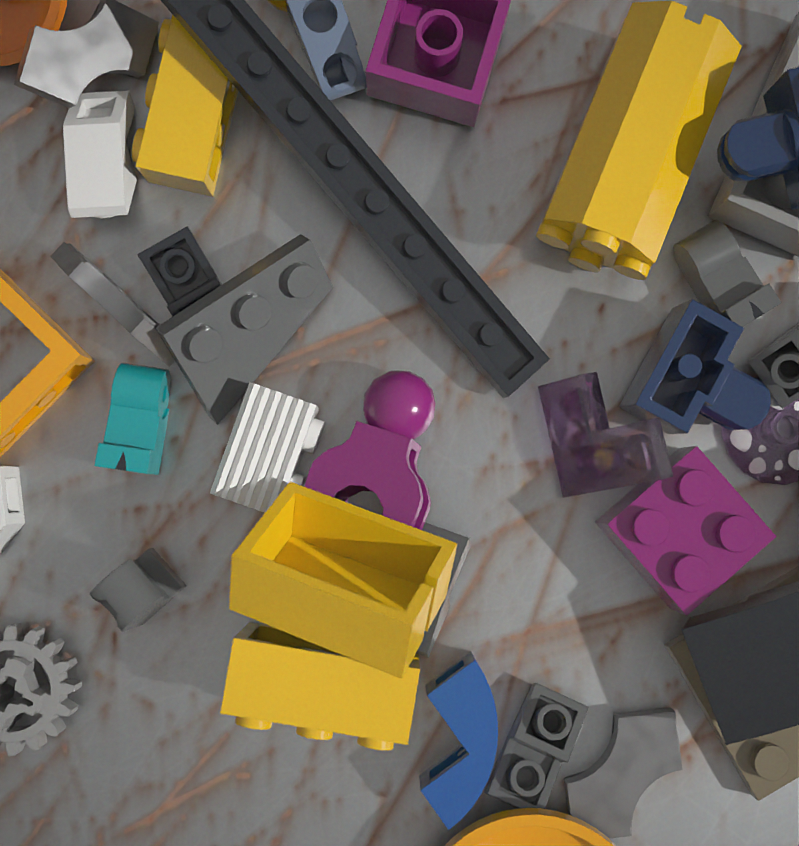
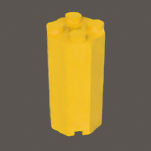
M672 0L632 3L621 25L536 234V237L542 242L571 252L568 261L574 266L597 273L600 272L603 265L613 268L618 273L627 277L646 280L651 266L656 262L742 47L720 19L704 13L700 24L684 18L688 7Z

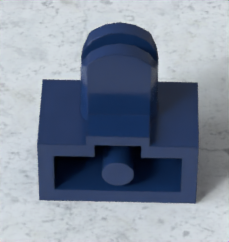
M799 67L787 69L763 95L767 114L738 120L721 137L717 148V161L722 171L733 181L746 182L773 175L774 177L783 175L792 210L799 209Z
M691 299L671 309L619 408L666 434H685L691 429L698 414L728 430L751 429L759 425L768 415L771 398L769 389L762 382L735 368V364L728 361L744 327Z

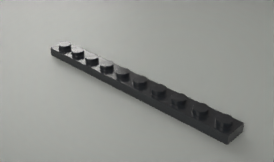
M161 0L502 398L509 397L550 360L245 0Z

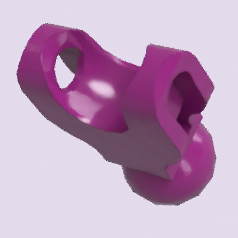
M394 370L374 379L364 393L363 412L366 424L356 421L351 436L342 445L328 449L313 461L304 487L347 502L350 497L361 491H372L377 494L383 507L382 516L422 530L430 510L431 499L427 485L417 468V460L422 446L415 442L414 439L422 435L433 421L436 404L433 391L424 378L411 371Z

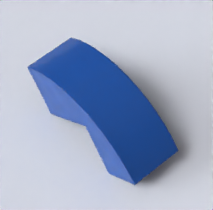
M472 652L465 655L425 685L427 697L461 743L460 746L419 775L420 791L448 830L470 811L482 794L493 769L497 752L498 718L490 686Z

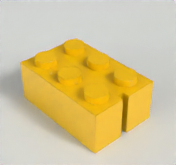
M289 482L231 555L229 610L402 679L423 640L424 632L428 631L447 595L458 543Z
M249 622L233 638L220 714L236 716L235 723L245 728L267 730L272 728L273 722L297 726L296 733L310 739L330 740L333 737V733L357 736V743L366 748L392 750L394 743L408 745L420 674L419 655L417 653L414 655L403 678L400 679L269 625Z

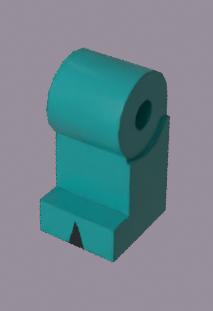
M121 363L119 365L111 389V405L104 441L98 444L94 466L159 475L170 410L168 409L171 389L169 369Z

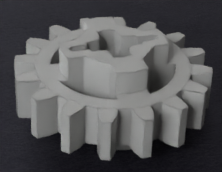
M21 623L6 626L4 634L0 632V652L14 651L13 656L7 658L5 666L0 664V745L5 742L8 756H15L24 749L25 743H27L32 751L41 748L47 743L46 734L55 738L65 730L66 725L59 716L69 717L77 711L79 706L73 700L67 698L68 694L82 687V681L68 679L67 671L78 663L77 659L73 657L61 660L58 653L62 649L64 641L59 638L49 644L43 643L45 628L40 626L31 629L25 637ZM43 668L45 669V671H46V673H47V675H48L49 682H48V679H47V677H46V675H45V673H44ZM12 678L16 680L15 688L7 684L8 680ZM15 690L23 694L22 697L15 699L13 697ZM23 713L31 716L36 713L42 714L40 719L33 724L15 726L16 722L22 718Z

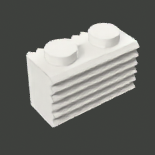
M249 382L210 494L265 513L289 482L303 486L306 476L298 474L297 470L304 451L314 454L322 435L325 421L316 419L319 408L312 403Z

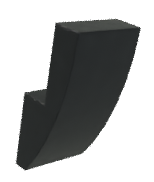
M188 226L137 254L166 301V307L172 317L222 285Z

